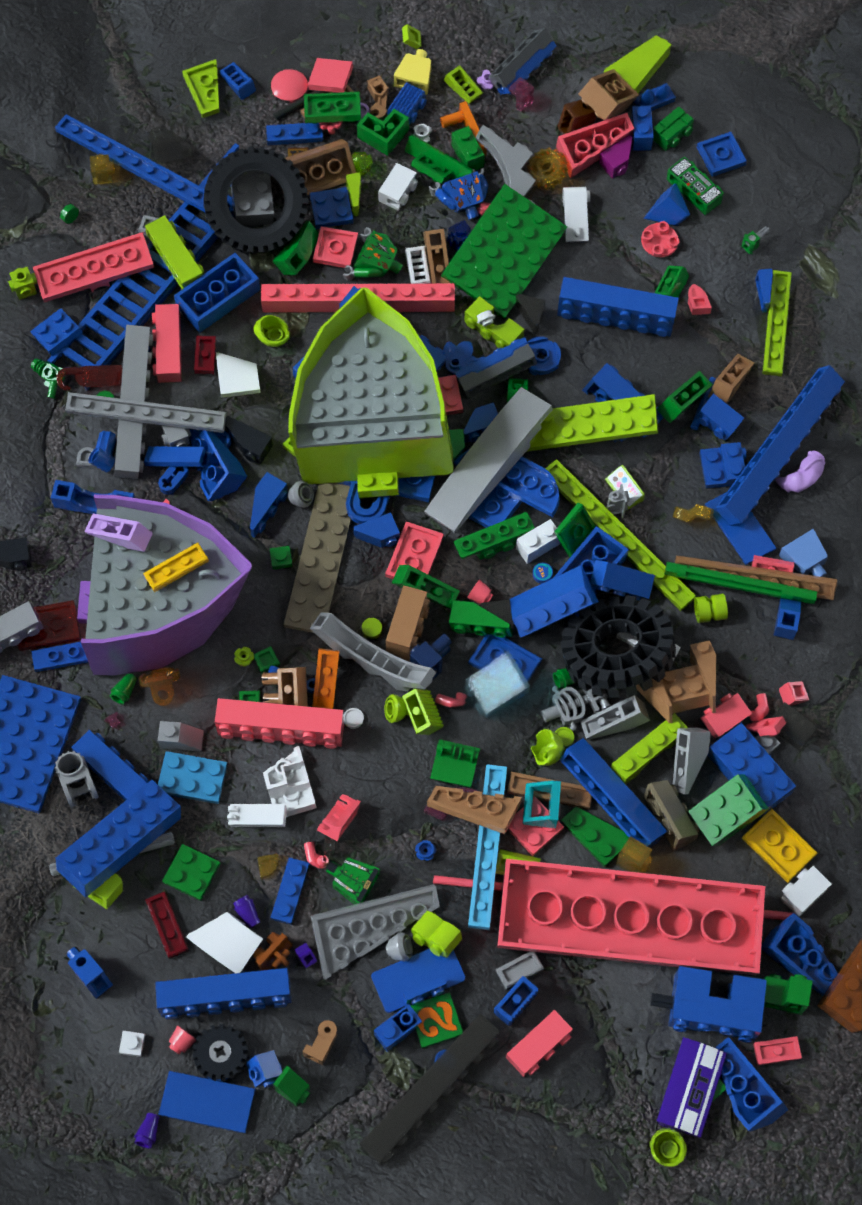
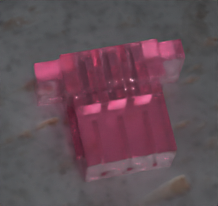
M118 713L109 715L104 719V722L108 721L110 726L115 728L120 724L117 718Z

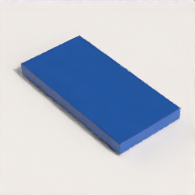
M169 1071L158 1115L245 1134L255 1089Z

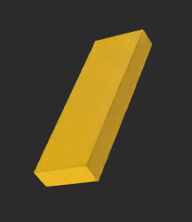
M197 542L143 574L155 593L209 562V559Z

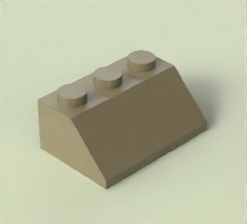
M668 780L653 782L647 785L644 799L655 818L667 830L665 836L673 850H678L696 841L699 835L698 826L688 817V809L684 803L679 801L676 787L673 784L670 785Z

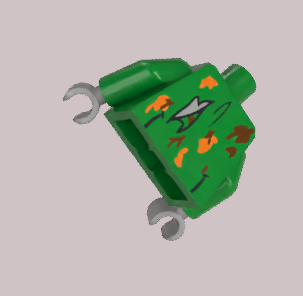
M366 227L364 229L365 235L360 234L361 240L365 243L355 262V270L349 265L344 268L345 272L350 273L343 274L345 280L350 281L354 277H383L388 270L398 274L403 266L402 263L394 259L398 250L389 236L374 230L371 233V229Z

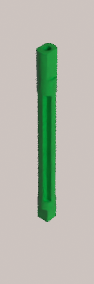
M667 562L664 575L810 604H814L817 598V591L672 562Z

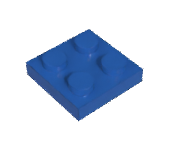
M732 132L697 143V149L712 177L746 165L747 160Z
M347 187L310 193L316 229L321 228V226L332 227L353 223Z
M61 308L30 331L33 337L51 356L83 333L80 327Z

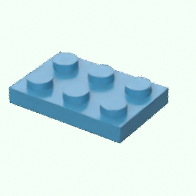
M166 751L158 786L171 796L219 804L228 764L223 761Z

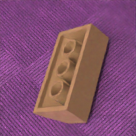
M343 139L286 157L287 160L290 159L293 162V166L298 168L300 176L304 178V185L307 187L308 192L307 195L346 183V175L356 173L348 142Z

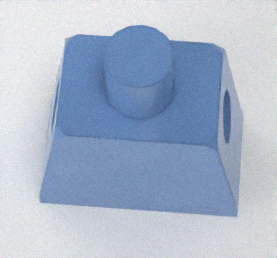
M814 529L782 547L779 556L784 561L794 562L793 570L796 573L806 575L812 573L813 576L824 577L827 574L822 565L825 564L828 556Z

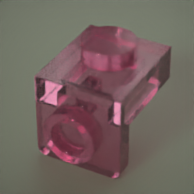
M520 77L509 87V92L516 96V108L522 111L526 107L531 106L534 101V87Z

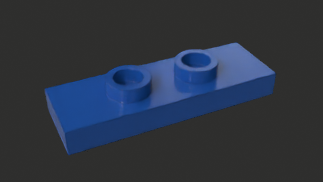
M81 642L32 651L35 672L88 662Z

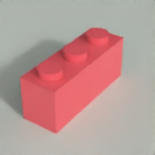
M554 1010L506 1054V1059L523 1077L527 1074L531 1076L540 1068L538 1064L543 1059L548 1061L556 1053L554 1049L559 1044L564 1046L572 1038L570 1034L573 1029Z

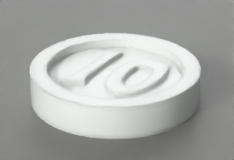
M350 708L344 713V724L348 728L356 729L363 724L364 715L361 710Z

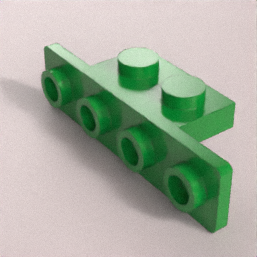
M414 135L409 136L405 152L415 157L411 166L417 169L418 172L431 177L435 182L443 184L450 178L456 179L473 173V169Z
M524 512L454 541V545L461 559L477 554L479 560L483 558L490 559L498 552H506L513 549L516 545L517 537L530 532L535 527L528 513Z

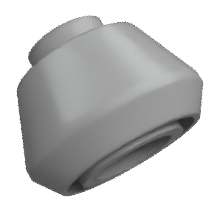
M305 481L296 482L288 491L289 501L293 505L302 508L311 505L314 498L312 487Z
M400 932L390 938L386 944L388 956H391L394 960L407 962L413 954L410 937Z

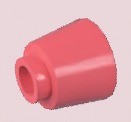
M479 579L467 598L480 605H483V603L487 605L493 594L491 593L492 590Z
M177 1025L169 1040L171 1043L169 1048L180 1055L181 1052L185 1053L196 1042V1038Z

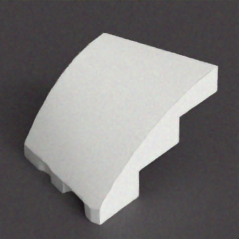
M216 352L221 398L260 393L256 363Z
M297 746L285 759L282 757L274 766L263 772L271 803L285 804L287 806L286 817L317 808L301 750Z
M229 912L220 915L218 918L204 924V926L190 932L186 936L199 948L234 973L242 971L263 940L261 936L245 926L244 922Z

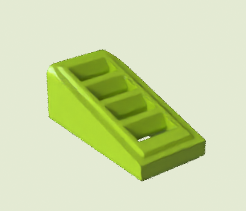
M460 65L449 72L444 78L446 84L468 104L483 95L481 89ZM470 87L467 91H464V88ZM474 91L475 94L470 97L468 94Z
M360 173L346 175V187L355 217L359 213Z

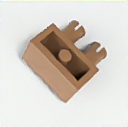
M306 667L279 668L276 673L264 672L262 674V678H268V680H262L264 686L278 685V693H264L263 699L269 700L263 701V703L308 707Z

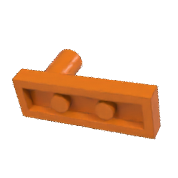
M466 101L459 103L458 112L440 117L443 128L463 122L465 127H470L476 138L479 128ZM478 142L484 155L486 156L487 149L480 142Z
M319 648L312 707L334 709L340 651Z

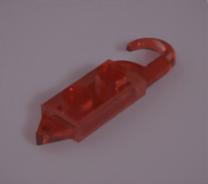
M122 366L66 367L58 372L56 381L60 388L68 391L71 388L64 385L62 381L65 375H75L77 383L83 387L121 386Z

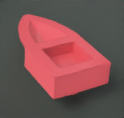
M692 284L688 292V305L691 314H711L712 307L707 294L702 288Z
M782 716L755 721L745 725V727L749 731L758 732L759 736L769 735V737H773L780 733L786 722Z

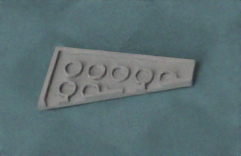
M433 884L312 915L311 920L323 978L326 980L334 972L348 966V963L370 952L387 941L395 933L401 932L406 926L419 920L426 911L432 912L440 907L436 886Z

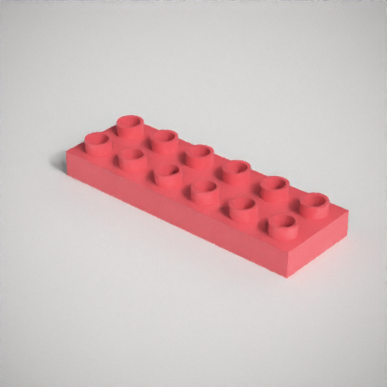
M506 859L497 948L671 967L682 966L756 976L760 973L765 886Z

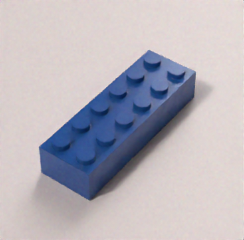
M563 277L557 316L564 319H577L585 323L593 322L599 323L602 326L610 325L623 330L631 329L637 330L640 333L648 332L661 337H671L679 298Z
M153 780L149 781L55 858L57 871L86 898L181 819V806Z
M287 968L155 982L157 1009L161 1017H165V1019H176L178 1015L187 1014V1017L200 1016L202 1012L216 1015L221 1014L222 1010L241 1012L244 1011V1008L252 1007L253 1010H262L267 1005L281 1008L286 1007L287 1003H292L290 977Z

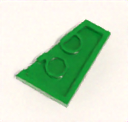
M578 807L571 810L560 822L604 868L632 843L631 839L622 830Z

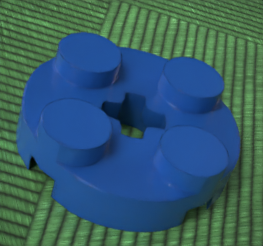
M535 337L528 341L537 361L536 365L528 368L529 373L545 375L555 371L561 359V351L558 344L549 341L546 337ZM542 352L546 357L540 359L537 357L538 353Z

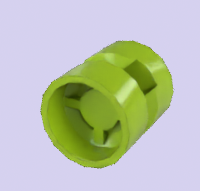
M724 594L711 595V598L707 596L694 598V610L698 623L710 622L711 618L715 621L728 618V608Z

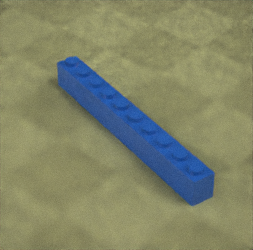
M830 365L818 368L715 507V510L729 525L742 524L747 520L748 513L758 505L759 498L769 490L770 483L779 476L781 468L790 461L789 457L799 449L800 442L810 434L811 427L820 420L822 412L831 405L830 401L841 391V386L845 381Z

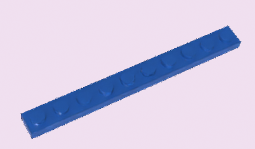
M67 114L55 126L56 132L205 212L203 204L204 188Z

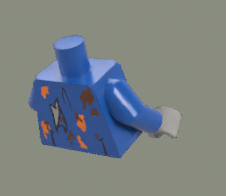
M480 168V173L478 171L475 172L473 169L471 174L445 182L441 186L442 189L439 182L435 183V189L429 186L432 196H436L444 205L451 210H455L456 213L466 211L468 220L479 217L476 206L483 203L488 190V183L484 176L483 168Z

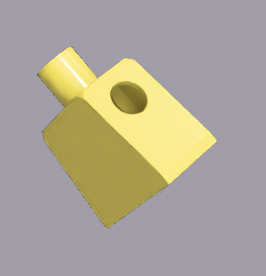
M418 49L415 55L408 53L404 56L394 73V87L403 88L405 83L408 82L412 86L414 85L424 90L426 95L428 94L431 60L426 58L427 52L425 50Z

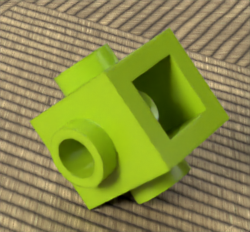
M28 267L18 268L9 273L11 280L8 281L12 292L16 291L19 300L37 294L35 284L38 283L35 274H30Z

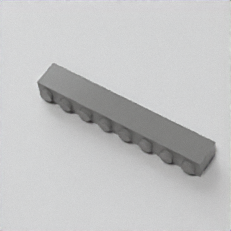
M126 325L120 399L142 402L148 400L149 388H145L146 382L150 381V370H147V364H151L152 352H148V347L152 346L153 335L149 334L150 327ZM118 420L114 477L138 479L139 472L143 473L144 461H140V454H144L145 442H141L142 436L146 435V424Z

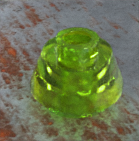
M353 152L351 154L356 173H360L362 177L371 170L373 160L370 154L367 155L365 152Z

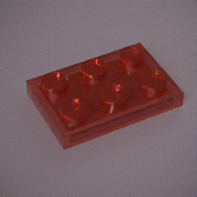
M74 600L34 607L44 629L34 636H28L21 640L18 644L19 651L79 641L80 633Z

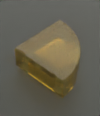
M278 854L257 857L260 878H267L274 873L279 863Z

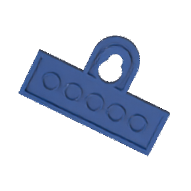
M436 475L399 478V495L395 496L429 502ZM358 481L338 482L339 484L350 486L346 500V510L352 521L362 524L385 514L390 496H380L372 503L369 509H363L360 506L361 501L358 495Z

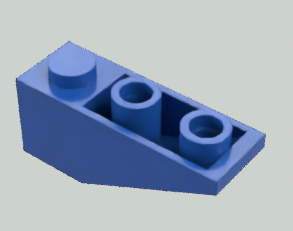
M266 472L255 488L250 524L251 536L254 538L258 533L263 532L266 527V521L269 517L272 518L275 515L279 503L284 502L288 496L287 483Z

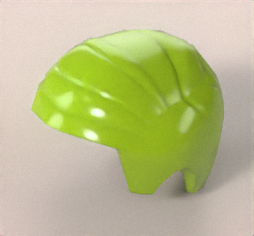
M549 729L539 731L536 735L537 744L531 747L536 763L540 766L553 765L559 761L565 751L564 741L557 733Z
M662 1128L651 1138L650 1149L656 1162L664 1166L674 1167L684 1160L687 1146L684 1138L678 1131L672 1128Z

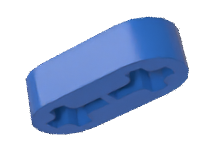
M170 466L159 479L160 491L166 495L173 494L188 477L189 467H183L184 472L179 471L177 473L176 468L181 469L182 467ZM171 481L172 486H167L165 488L164 483L168 484Z

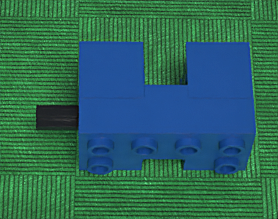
M679 966L674 975L672 996L652 993L650 1006L670 1009L668 1026L673 1027L675 1031L686 1032V1029L700 1032L717 1031L724 1036L739 1038V1041L746 1043L752 1042L761 1033L767 980L733 975V982L728 983L727 998L724 999V997L709 996L712 971Z

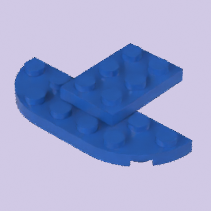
M469 450L462 453L454 461L456 467ZM521 457L469 516V519L487 528L511 518L522 502L553 517L559 506V490L556 481L545 468Z

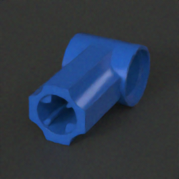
M111 431L99 433L96 448L91 452L88 460L89 463L104 472L110 471L115 463V457L112 455L117 438L115 437L116 434Z

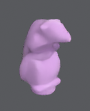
M809 451L808 456L802 460L798 472L791 473L786 477L776 478L775 481L786 492L799 493L812 486L822 475L825 458L817 451Z

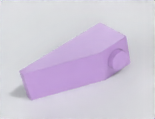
M92 514L85 533L128 549L145 552L153 534L137 521Z

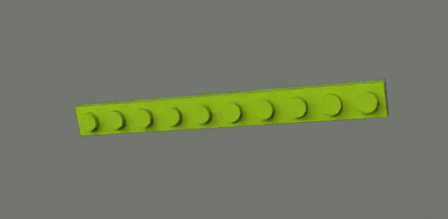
M557 459L545 468L554 477L559 492L574 507L577 503L583 504L595 526L629 549L627 559L639 571L655 575L653 585L680 611L694 600L696 595L678 578L664 575L666 566Z

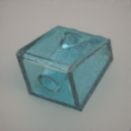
M509 651L465 679L466 686H464L468 696L475 698L477 703L474 705L479 714L482 715L484 713L486 718L529 693L530 689L529 683Z

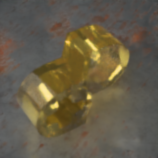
M699 504L690 510L676 506L672 517L686 522H690L697 516L711 520L714 509Z

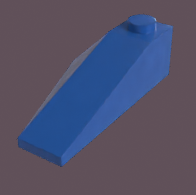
M191 429L190 440L192 447H204L206 450L201 467L196 468L201 473L202 479L199 482L207 500L214 501L237 491L247 478L240 462L214 432Z
M792 913L771 930L761 944V949L793 975H804L807 977V980H812V989L824 996L838 975V972L833 964L828 961L823 952V947L818 944L813 936L814 932L811 927L795 913Z
M729 1037L715 1047L727 1053L721 1076L732 1103L733 1111L749 1132L772 1124L789 1110Z

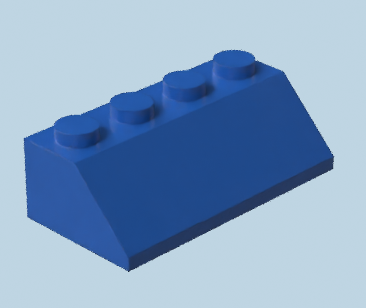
M582 565L510 599L512 620L521 638L599 603Z

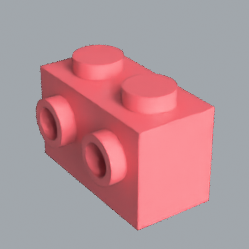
M728 693L720 699L721 703L716 706V713H712L710 707L703 711L705 715L700 719L714 738L720 737L752 714L738 693L733 695Z

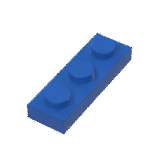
M319 123L266 126L267 145L323 142V132Z
M293 858L288 859L271 914V920L292 925L310 866L308 862Z

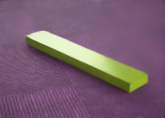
M773 270L762 374L782 377L792 272Z

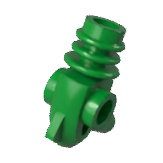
M36 358L32 361L31 368L45 380L44 385L49 387L47 397L55 399L57 385L65 381L64 374L66 370L57 367L53 363Z

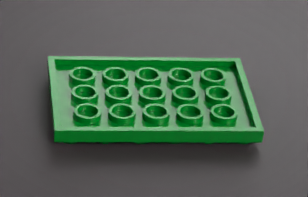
M504 184L445 268L441 277L450 283H455L457 288L475 300L480 296L494 307L495 314L505 319L559 241L567 226Z

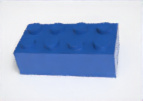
M234 253L175 294V303L179 304L180 312L201 333L260 291L259 278Z
M596 526L553 578L582 565L590 582L596 560L621 566L627 559L629 549ZM591 584L595 595L600 592V590H597L598 586Z
M742 723L709 747L707 756L728 780H731L737 774H745L769 808V810L759 816L760 818L793 793L796 785Z

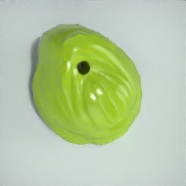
M273 315L263 316L256 321L253 328L257 338L263 344L270 347H279L290 338L287 323Z

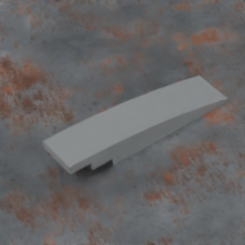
M521 387L466 453L424 511L425 514L456 533L531 447L529 442L542 428L541 423L553 410L552 405Z

